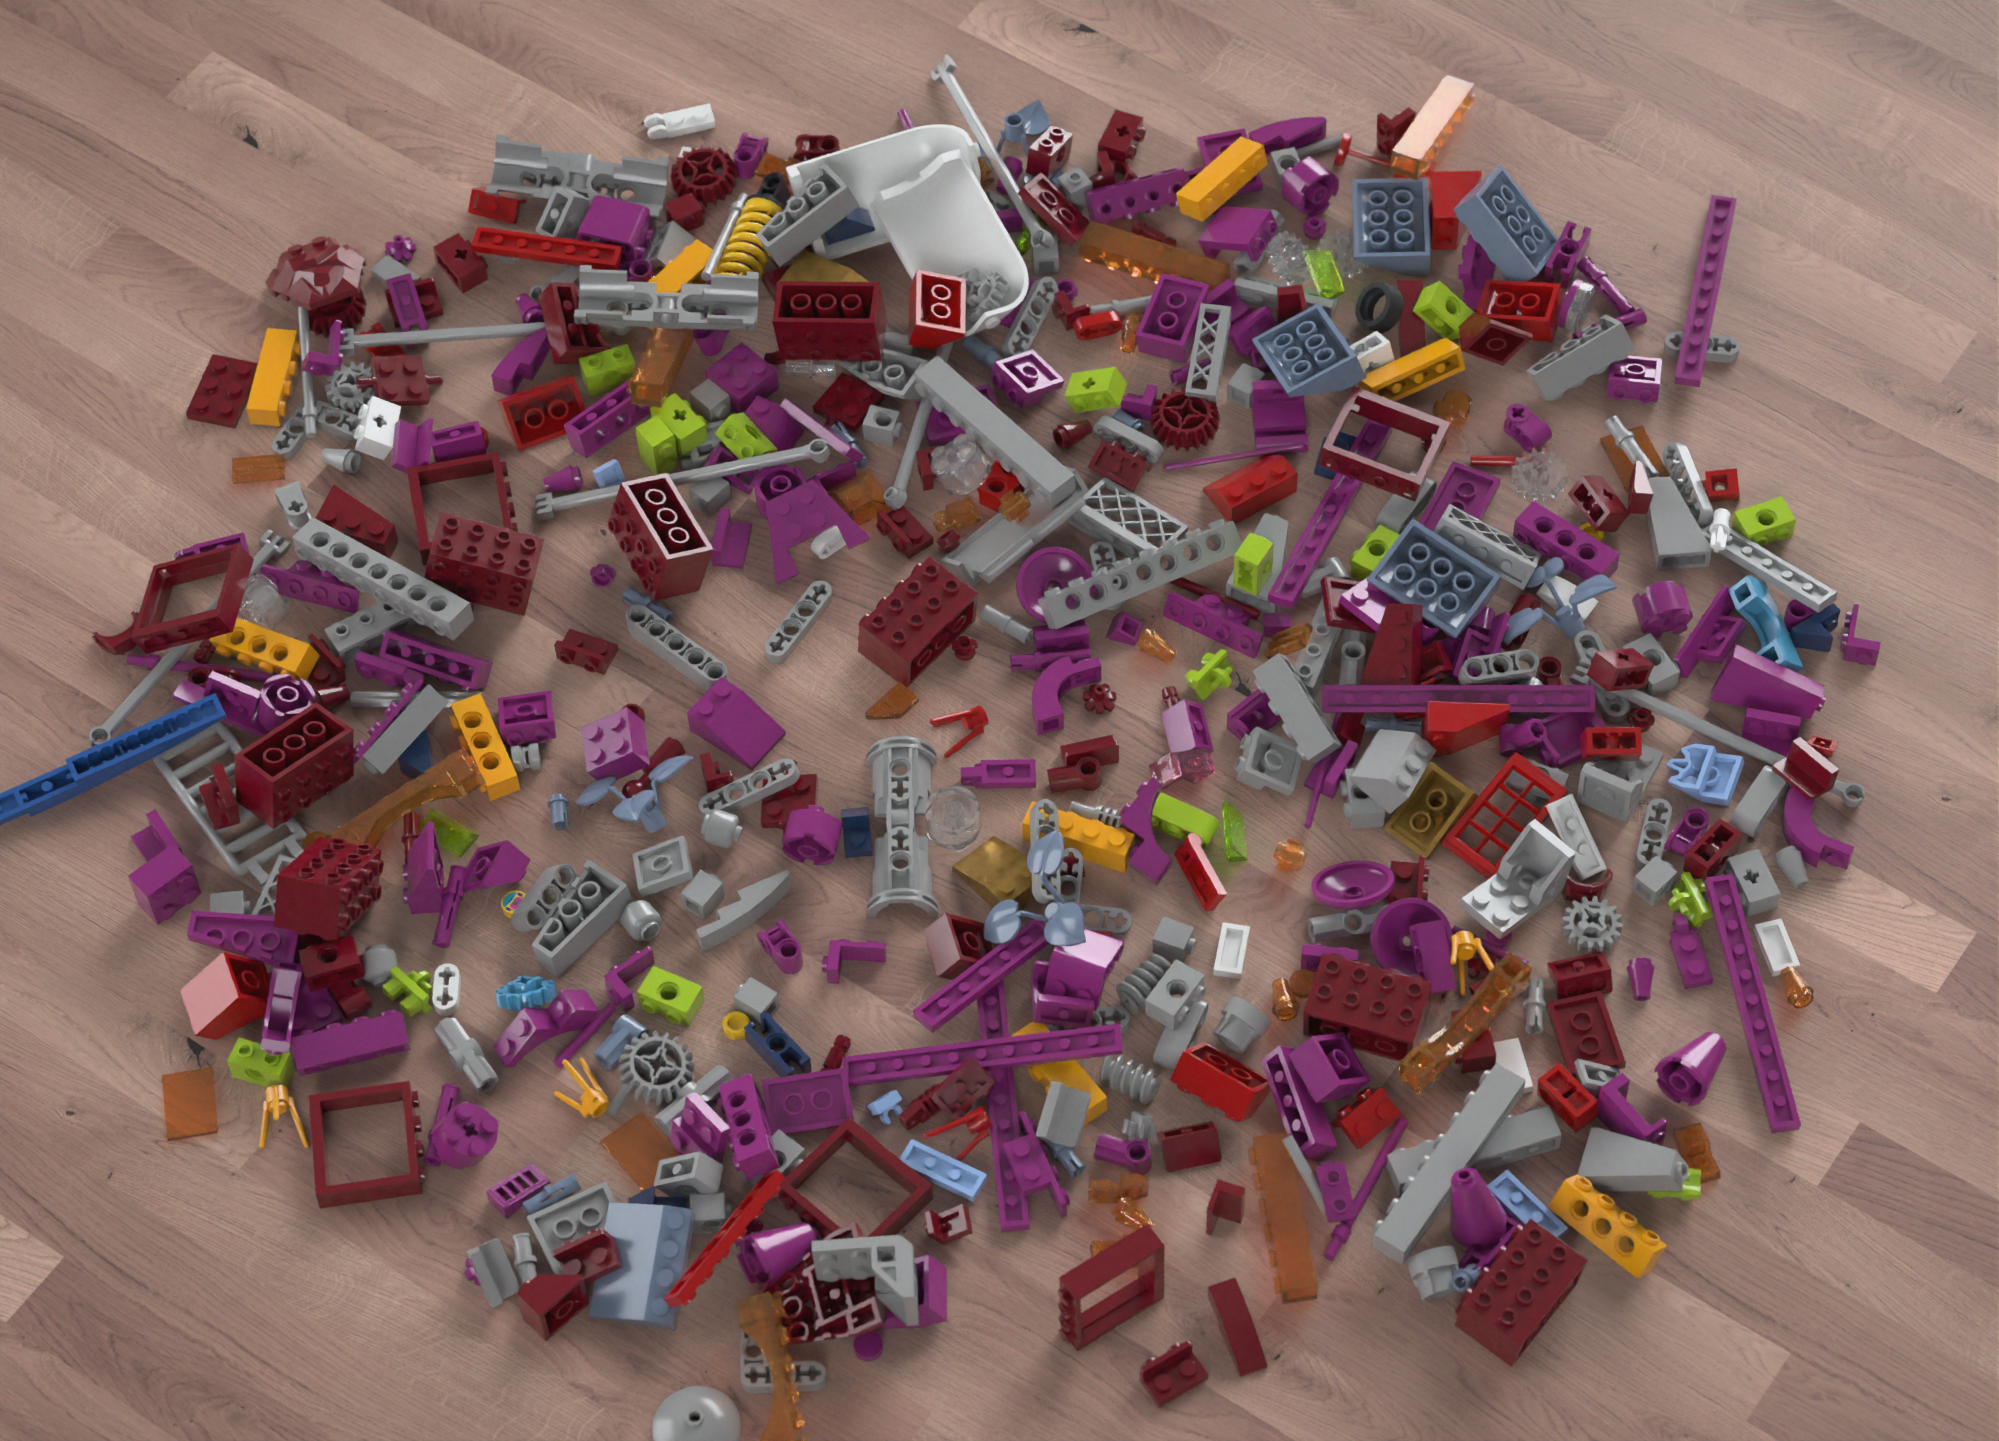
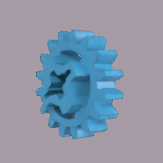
M526 975L517 977L516 980L508 982L507 985L500 986L501 989H496L495 993L497 1006H500L501 1009L507 1008L508 1010L512 1009V1011H521L523 1008H537L545 1005V1002H551L553 998H556L557 990L555 981H552V979L545 980V978H540L539 976L527 977Z

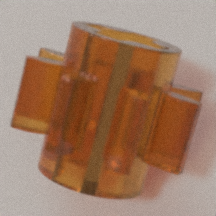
M1010 490L999 499L1002 503L998 507L999 512L1008 522H1012L1015 519L1019 523L1030 515L1027 510L1031 507L1030 501L1021 491L1014 494Z
M1293 838L1291 840L1288 839L1287 843L1281 841L1273 855V860L1279 862L1276 868L1287 874L1289 872L1292 873L1293 869L1299 871L1307 857V852L1301 850L1304 844Z

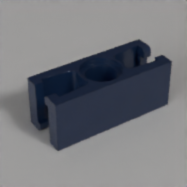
M767 1012L760 1015L761 1028H759L763 1034L765 1032L769 1033L766 1038H762L754 1031L756 1025L753 1022L744 1027L746 1042L779 1077L795 1075L794 1068L787 1066L790 1061H794L802 1068L803 1074L812 1072L810 1057ZM775 1048H783L781 1051H773Z

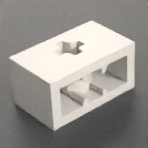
M1377 331L1350 345V348L1358 358L1364 374L1395 361L1390 342Z
M374 396L371 397L367 404H362L358 414L361 423L357 426L354 433V439L357 440L355 450L384 460L393 448L395 423L398 422L401 406Z

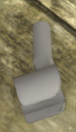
M554 275L543 286L534 285L530 290L532 299L541 294L551 282H554L553 279L557 276Z

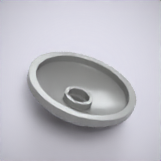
M691 1386L674 1392L661 1403L653 1419L652 1434L654 1441H739L741 1420L737 1407L727 1395L711 1387ZM694 1416L700 1417L697 1422H692L690 1419Z

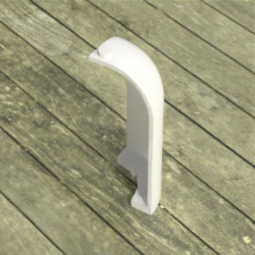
M927 125L786 167L793 195L797 197L805 188L803 184L810 177L814 179L820 172L818 168L825 162L848 186L860 205L859 207L869 211L875 227L873 232L827 245L824 234H822L810 244L813 253L832 260L890 242L870 204L880 191L897 186L906 180L912 183L921 177L919 172L929 166L941 153L960 149L980 183V167L977 157L981 156L978 143H973L967 132L959 127Z
M956 149L939 154L929 166L919 172L921 177L916 181L909 183L906 180L897 186L880 191L870 204V207L912 281L917 269L957 277L977 268L980 272L978 281L982 279L984 274L988 276L989 272L992 271L993 273H999L1008 282L1006 285L1008 289L1003 293L1005 298L1000 301L998 309L985 312L974 323L965 318L964 337H967L986 328H994L1001 322V319L1011 313L1026 296L1029 279L1026 265L961 150Z

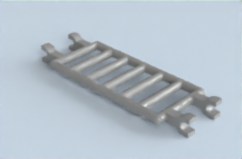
M220 720L191 738L155 756L153 762L233 873L240 877L249 872L261 891H263L269 876L260 865L285 850L288 851L292 858L296 859L304 851L298 843L306 838V833L294 817H291L288 822L282 823L275 829L265 823L229 845L224 842L220 835L239 824L219 830L213 829L211 822L207 818L206 807L200 808L193 799L200 795V785L210 783V777L189 789L184 787L180 779L229 751H232L235 755L243 750L224 722ZM217 732L225 741L175 771L167 763L168 760ZM235 762L224 768L228 778L235 774ZM234 788L232 791L236 799V788ZM246 808L239 812L240 823L253 817L254 814ZM284 824L293 833L242 864L234 855Z

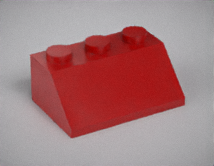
M917 269L909 289L908 345L933 350L965 336L966 279Z
M571 375L560 377L497 400L505 425L518 451L567 434L564 424L585 410L575 378Z
M1268 454L1205 486L1203 492L1227 521H1234V524H1237L1297 492L1298 473L1284 456Z
M1205 1041L1182 1052L1170 1078V1081L1177 1084V1088L1180 1091L1198 1096L1203 1104L1222 1110L1227 1118L1236 1122H1243L1251 1118L1271 1092L1266 1076Z

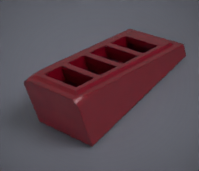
M1636 461L1629 480L1627 509L1628 513L1646 514L1650 507L1653 491L1642 462Z

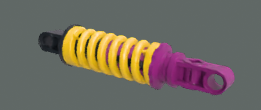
M773 172L766 175L762 180L758 193L746 198L741 216L737 220L736 226L713 274L747 276V272H759V278L763 275V269L767 266L770 256L756 234L777 212H783L786 209L787 201L791 198V192L781 173ZM711 279L707 282L706 285H711ZM694 329L693 337L703 355L714 356L722 350L730 330Z

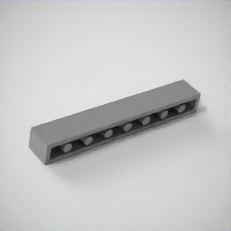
M936 356L914 373L915 389L922 397L926 396L937 411H943L954 426H960L971 441H977L988 456H994L1004 470L1007 472L1011 471L1017 476L1021 485L1024 487L1028 486L1034 491L1036 497L1041 502H1046L1054 508L1076 491L1075 476L939 356Z
M1498 1063L1494 1065L1491 1071L1486 1070L1479 1080L1478 1084L1480 1086L1477 1091H1471L1464 1101L1463 1105L1465 1107L1462 1112H1456L1451 1118L1448 1125L1450 1129L1445 1135L1441 1133L1433 1145L1435 1150L1430 1156L1426 1154L1418 1166L1420 1171L1415 1178L1410 1176L1402 1190L1404 1192L1400 1199L1395 1198L1391 1202L1387 1210L1388 1216L1384 1221L1380 1219L1374 1226L1371 1233L1374 1236V1249L1399 1264H1404L1451 1197V1177L1456 1171L1473 1166L1523 1095L1526 1079Z

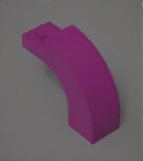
M1067 656L1055 661L1040 674L1032 692V716L1038 736L1064 729V715L1059 701L1067 691L1101 681V663L1098 657L1083 659L1078 663L1072 664L1070 657Z
M1791 786L1786 797L1782 815V830L1788 845L1795 846L1797 850H1800L1803 861L1816 868L1820 860H1824L1831 866L1847 870L1854 847L1821 833L1814 826L1811 819L1817 798L1809 801Z

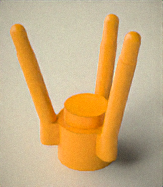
M1459 931L1451 936L1450 962L1454 965L1456 959H1458L1461 996H1465L1464 960L1471 959L1476 950L1493 977L1498 978L1499 975L1482 947L1480 938L1474 939V935L1469 931Z
M583 1057L579 1058V1062L594 1089L590 1088L571 1064L564 1059L562 1061L563 1065L585 1091L580 1097L582 1105L558 1091L554 1092V1095L578 1110L585 1118L589 1115L593 1118L599 1117L610 1105L609 1097L601 1089Z
M283 1085L268 1087L265 1091L266 1101L263 1102L264 1112L259 1148H265L270 1112L273 1114L274 1121H278L279 1114L285 1113L287 1108L291 1112L304 1147H309L306 1133L295 1108L294 1097H289L288 1089Z

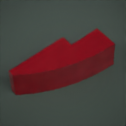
M1397 280L1396 289L1401 292L1404 300L1403 312L1397 322L1400 358L1426 347L1425 321L1413 311L1423 290L1422 280Z
M1236 1277L1208 1286V1299L1217 1317L1219 1330L1239 1376L1242 1377L1267 1368L1260 1340Z

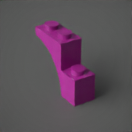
M1152 777L1149 782L1144 781L1136 792L1138 796L1132 804L1128 802L1119 814L1121 816L1119 821L1122 827L1135 834L1143 842L1141 845L1137 843L1128 855L1130 857L1128 861L1130 867L1157 886L1172 867L1173 862L1159 847L1153 835V809L1163 787L1158 780Z
M274 960L260 1049H265V1052L269 1054L281 1055L282 1052L289 1053L294 1013L302 975V964Z
M562 989L547 1009L523 1008L493 1047L506 1067H515L525 1055L545 1041L566 1032L583 1030L599 1010L586 990Z

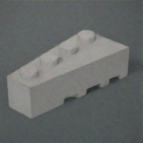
M825 162L818 168L820 172L814 179L810 177L803 184L805 186L803 191L797 197L793 195L787 201V208L783 212H777L756 234L769 256L779 267L860 206L848 186Z
M1605 314L1599 318L1601 324L1593 328L1588 326L1582 330L1583 335L1580 339L1568 340L1562 345L1560 353L1552 352L1527 369L1526 372L1539 397L1546 401L1557 400L1563 396L1564 391L1571 387L1576 388L1586 381L1585 379L1592 374H1600L1614 361L1619 362L1626 359L1630 355L1629 352L1633 351L1635 347L1622 322Z
M589 859L583 866L584 871L581 876L576 877L571 884L572 889L565 899L562 898L558 904V911L554 917L548 919L532 944L538 965L557 978L621 917L625 906L633 902L627 884Z

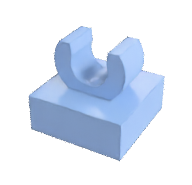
M615 459L592 471L599 489L626 482L619 462Z
M897 1090L888 1091L866 1106L872 1116L880 1114V1120L885 1125L891 1123L888 1118V1111L890 1109L895 1112L897 1117L903 1112L902 1108L896 1104L902 1100Z

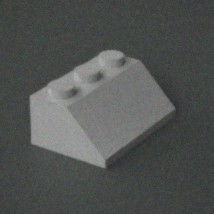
M1380 729L1370 742L1350 775L1349 780L1391 814L1409 798L1435 754L1436 749L1417 733Z

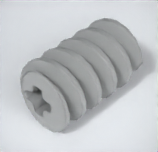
M1152 954L1148 957V961L1140 964V968L1132 971V975L1126 976L1124 982H1119L1116 985V992L1120 1001L1132 1014L1136 1015L1139 1012L1136 1004L1142 1008L1145 1007V998L1149 996L1170 968L1171 964L1162 956Z
M1114 1055L1106 1056L1099 1072L1100 1084L1102 1086L1110 1084L1111 1090L1117 1091L1120 1089L1122 1095L1130 1093L1131 1099L1137 1100L1140 1098L1142 1104L1151 1102L1160 1088L1162 1073L1155 1079L1153 1078L1154 1069L1151 1068L1146 1074L1143 1073L1144 1064H1140L1135 1070L1133 1069L1134 1060L1130 1059L1126 1065L1123 1064L1124 1055H1120L1116 1061L1113 1060Z

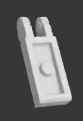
M710 104L664 113L662 115L656 113L644 119L645 126L649 128L647 134L653 140L677 137L716 127Z

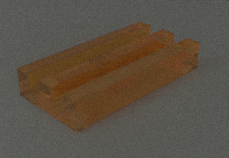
M273 454L232 458L233 484L285 480L284 455Z
M1305 622L1272 634L1271 639L1273 641L1267 646L1270 650L1265 651L1264 656L1270 660L1278 653L1285 656L1306 648L1313 631V626Z

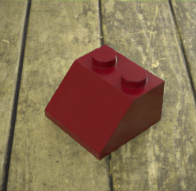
M1472 313L1459 326L1460 348L1462 352L1502 366L1532 339L1531 333L1476 313Z
M944 913L923 930L938 977L954 980L993 950L991 942L986 941L984 938L985 923Z
M538 1274L532 1280L525 1281L516 1293L523 1320L545 1341L589 1305L584 1278L580 1274Z

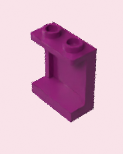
M1221 206L1198 239V242L1207 259H1215L1222 249L1245 251L1251 262H1257L1279 228L1271 210Z
M1596 710L1595 712H1556L1541 719L1543 726L1546 727L1547 737H1544L1534 747L1538 751L1539 758L1544 765H1548L1550 768L1562 769L1581 759L1580 735L1586 728L1607 727V725Z
M1036 960L1030 979L1034 1023L1075 1028L1090 1027L1095 1007L1094 1000L1043 994L1050 962Z
M1623 1072L1600 1087L1597 1117L1611 1132L1663 1146L1668 1122L1662 1118L1655 1124L1649 1125L1626 1100L1630 1080Z

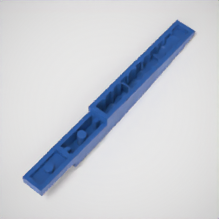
M216 693L65 759L66 765L0 793V825L27 813L32 817L74 798L154 758L226 718L227 716Z

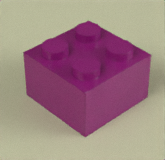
M742 342L704 371L705 379L709 378L729 394L731 410L736 414L745 413L757 395L766 399L779 389L777 370Z
M627 707L581 727L586 770L596 780L608 776H613L618 780L650 766L644 721Z
M173 844L128 875L138 905L157 925L164 920L170 919L176 911L186 904L195 901L202 893L192 864Z
M1344 1032L1313 1036L1289 1054L1295 1071L1301 1076L1307 1087L1308 1094L1314 1099L1315 1103L1347 1099L1371 1081Z

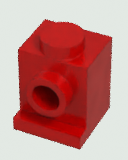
M1737 468L1705 472L1706 480L1701 482L1709 502L1740 501ZM1720 485L1725 488V490H1715Z

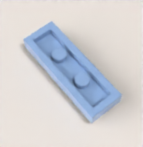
M913 1139L910 1140L900 1157L904 1163L925 1180L972 1202L975 1201L987 1181V1174Z
M1508 1169L1487 1185L1503 1209L1515 1221L1523 1224V1226L1531 1218L1559 1239L1567 1234L1568 1228Z

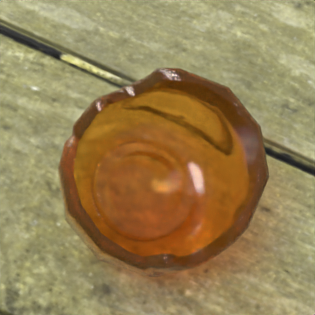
M1448 391L1445 393L1442 401L1436 400L1434 403L1433 416L1450 422V429H1456L1465 425L1471 418L1472 398L1466 393Z

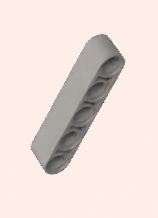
M639 604L628 608L626 611V621L629 634L698 686L708 691L720 677L729 681L727 668L723 662L657 614Z

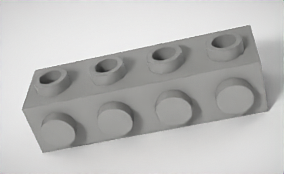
M378 602L340 622L333 623L324 630L328 645L334 654L339 655L345 665L354 661L358 652L361 651L369 654L381 648L386 631L401 630L411 633L425 625L418 624L412 617L406 614L398 613L394 607L386 603Z
M1278 653L1253 670L1257 677L1254 680L1256 686L1263 694L1266 692L1271 701L1268 702L1269 707L1276 716L1280 715L1283 719L1284 724H1282V728L1290 738L1294 737L1298 744L1296 750L1304 761L1308 760L1316 764L1342 746L1286 656Z

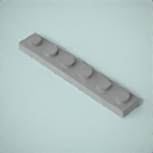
M1713 523L1701 530L1709 544L1711 539L1709 528ZM1730 528L1726 547L1724 550H1719L1720 554L1818 613L1836 601V591Z

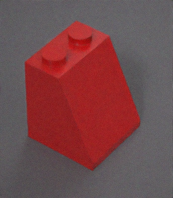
M1431 171L1428 202L1431 250H1457L1467 227L1459 221L1454 208L1481 182V171Z
M222 952L180 990L195 1036L218 1040L265 1016L270 978L264 962Z

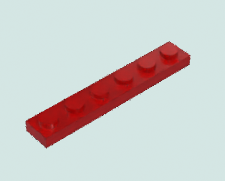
M480 226L477 227L471 243L472 252L580 267V265H592V269L617 270L623 254L622 246Z
M779 1170L765 1173L663 1299L671 1308L680 1305L686 1306L696 1297L697 1293L695 1290L700 1284L706 1283L713 1276L714 1272L712 1269L717 1263H721L729 1256L731 1245L745 1236L748 1231L746 1229L747 1225L764 1212L763 1205L767 1200L773 1199L780 1192L781 1188L779 1185L783 1182L785 1176Z

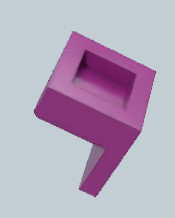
M1147 384L1144 396L1127 393L1126 397L1123 396L1121 400V409L1133 418L1150 421L1151 410L1157 400V386Z

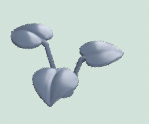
M1039 99L1025 106L1017 113H1011L1005 117V130L1001 131V138L997 146L998 153L1000 154L1004 140L1007 138L1012 143L1022 141L1028 158L1029 147L1026 135L1031 137L1039 136L1050 127L1049 116ZM978 143L981 156L977 157L980 174H985L992 171L993 167ZM1060 168L1049 179L1055 187H1058V177L1064 174L1062 169ZM1025 173V185L1036 176Z
M1559 557L1552 558L1546 561L1543 566L1535 568L1526 587L1533 588L1544 581L1546 582L1560 607L1556 612V620L1540 608L1534 610L1525 608L1509 618V630L1503 636V641L1508 646L1515 637L1536 625L1542 617L1551 622L1557 630L1561 628L1567 638L1575 637L1585 628L1580 619L1581 614L1578 611L1577 605L1617 589L1616 585L1605 575H1595L1575 588V593L1569 599L1572 608L1564 606L1549 579L1562 571L1564 563Z
M676 756L661 762L648 776L652 780V790L641 791L632 798L627 799L613 786L617 782L616 778L608 776L600 778L587 786L575 802L579 806L590 805L599 801L608 792H612L622 800L612 811L615 817L638 823L641 820L648 833L656 832L667 823L659 809L663 805L659 800L658 783L670 779L686 763L693 760L694 757Z
M1058 830L1052 831L1036 841L1027 856L1029 871L1033 874L1040 873V879L1054 896L1056 902L1050 903L1046 907L1045 916L1031 912L1018 911V903L1014 900L1001 901L993 907L985 921L984 938L986 941L995 944H1005L1012 941L1021 927L1019 917L1025 916L1047 923L1044 928V936L1052 945L1066 947L1086 942L1084 917L1080 906L1072 902L1065 903V900L1059 896L1046 877V874L1056 873L1063 861L1064 843L1063 837Z

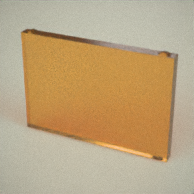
M1643 425L1629 429L1628 431H1632L1635 435L1636 443L1659 472V477H1670ZM1612 435L1600 438V444L1603 446L1624 489L1628 492L1629 480L1634 465L1624 451L1618 449Z
M212 1067L162 1075L161 1081L163 1083L166 1122L165 1136L167 1141L218 1133L214 1071Z
M641 1112L600 1141L602 1147L611 1154L639 1186L641 1191L654 1187L659 1160L679 1156Z

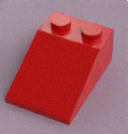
M1486 279L1476 314L1531 333L1532 339L1530 341L1553 342L1558 327L1560 305L1563 299L1561 286L1557 283Z
M1428 701L1422 722V738L1436 749L1433 757L1451 755L1499 735V727L1506 723L1510 704Z

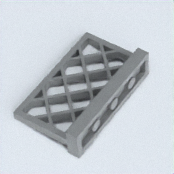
M1106 477L1101 479L1083 496L1086 504L1098 503L1099 509H1092L1085 504L1066 520L1067 523L1095 540L1108 542L1112 545L1115 552L1125 558L1130 557L1131 561L1139 558L1138 553L1153 547L1154 551L1163 548L1162 545L1157 548L1147 541H1161V544L1173 538H1177L1179 541L1188 532L1189 527ZM1106 487L1114 492V495L1101 496L1100 491ZM1116 502L1117 508H1103V503ZM1121 502H1131L1135 505V508H1122ZM1151 514L1156 517V520L1143 521L1142 515ZM1123 515H1137L1138 521H1124ZM1105 516H1119L1120 522H1114ZM1163 527H1173L1177 531L1175 533H1164ZM1140 528L1141 534L1135 535L1127 529ZM1145 528H1158L1159 534H1146Z
M1451 504L1448 505L1434 530V533L1501 575V578L1523 590L1542 556L1537 550Z

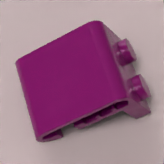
M595 195L579 228L577 238L581 241L590 242L591 238L594 237L599 238V243L622 246L626 262L645 259L646 248L648 244L652 243L655 231L652 230L650 210L646 206Z
M1278 380L1252 381L1251 410L1256 450L1303 442L1306 445L1304 449L1274 454L1309 452L1304 395L1289 397Z
M1084 928L1085 943L1066 947L1056 946L1050 958L1043 994L1094 1000V1011H1097L1100 1006L1104 982L1114 969L1115 961L1118 962L1120 960L1125 942Z

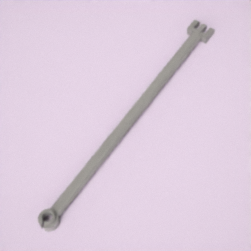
M945 55L943 61L946 65L939 62L936 65L939 72L936 69H932L930 72L931 76L939 84L944 82L1030 231L1032 246L1039 250H1048L1054 241L1051 233L1042 229L1031 208L1026 206L1017 194L1020 191L1019 187L952 74L957 66L950 56Z
M977 268L957 276L966 279V296L971 289L970 286L976 280H979L980 272ZM953 342L938 347L936 356H939L945 363H947ZM926 396L922 397L894 486L888 488L883 496L885 503L893 510L901 508L907 499L906 488L916 460V451L919 450L933 407L932 402Z
M545 322L364 335H354L353 328L341 329L344 330V339L342 345H340L339 352L343 353V355H355V348L530 336L546 327ZM594 323L598 324L601 331L612 330L620 336L627 334L631 329V326Z
M815 439L809 445L668 475L674 485L679 486L810 458L817 463H822L828 459L830 449L825 440ZM620 485L553 498L551 492L537 495L535 497L536 519L555 518V511L616 499Z
M270 529L267 530L259 539V545L262 548L253 557L254 561L247 584L273 555L281 558L290 548L291 543L286 540L279 546L283 537L276 535L270 541L274 532ZM219 596L206 611L216 609ZM195 642L171 648L102 726L95 727L90 731V746L94 747L101 744L95 742L97 739H102L104 742L110 740L111 735Z
M1582 657L1579 661L1580 666H1576L1575 674L1571 675L1569 681L1574 685H1589L1591 683L1604 689L1587 675L1591 660ZM1637 689L1610 691L1617 696L1772 766L1786 758ZM1838 780L1835 781L1833 789L1829 791L1842 797L1843 802L1849 807H1857L1862 804L1865 796V790L1860 784H1846ZM1853 795L1857 799H1851L1848 796Z

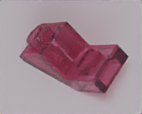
M1207 747L1168 753L1148 765L1151 776L1162 784L1163 790L1181 779L1197 784L1216 772L1210 749Z

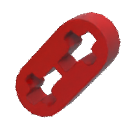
M1116 311L1083 316L1073 323L1076 338L1082 341L1113 335L1122 328L1119 314Z

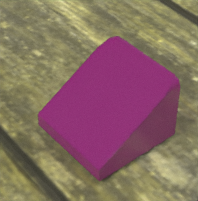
M1122 610L1113 617L1106 638L1135 646L1144 623Z
M1264 613V637L1290 638L1291 614Z

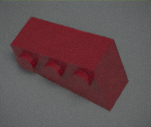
M551 282L539 295L554 364H579V358L611 349L609 344L606 345L599 332L601 330L598 324L591 322L588 325L584 323L575 324L574 313L579 308L580 297L579 290L574 282Z
M333 484L315 519L390 559L399 543L395 525Z
M1386 605L1360 684H1421L1418 677L1421 675L1423 605Z

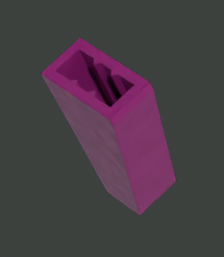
M1736 645L1712 687L1710 699L1721 703L1811 719L1815 710L1820 712L1826 697L1823 696L1824 685Z

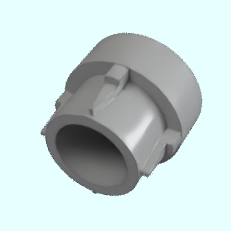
M1231 996L1221 1011L1223 1018L1213 1034L1227 1047L1243 1054L1253 1039H1261L1271 1025V1021L1247 1001L1237 996Z
M1442 1246L1425 1250L1406 1260L1411 1279L1414 1281L1415 1287H1418L1422 1300H1436L1458 1292L1452 1284V1275L1455 1271L1459 1270V1263L1453 1246Z

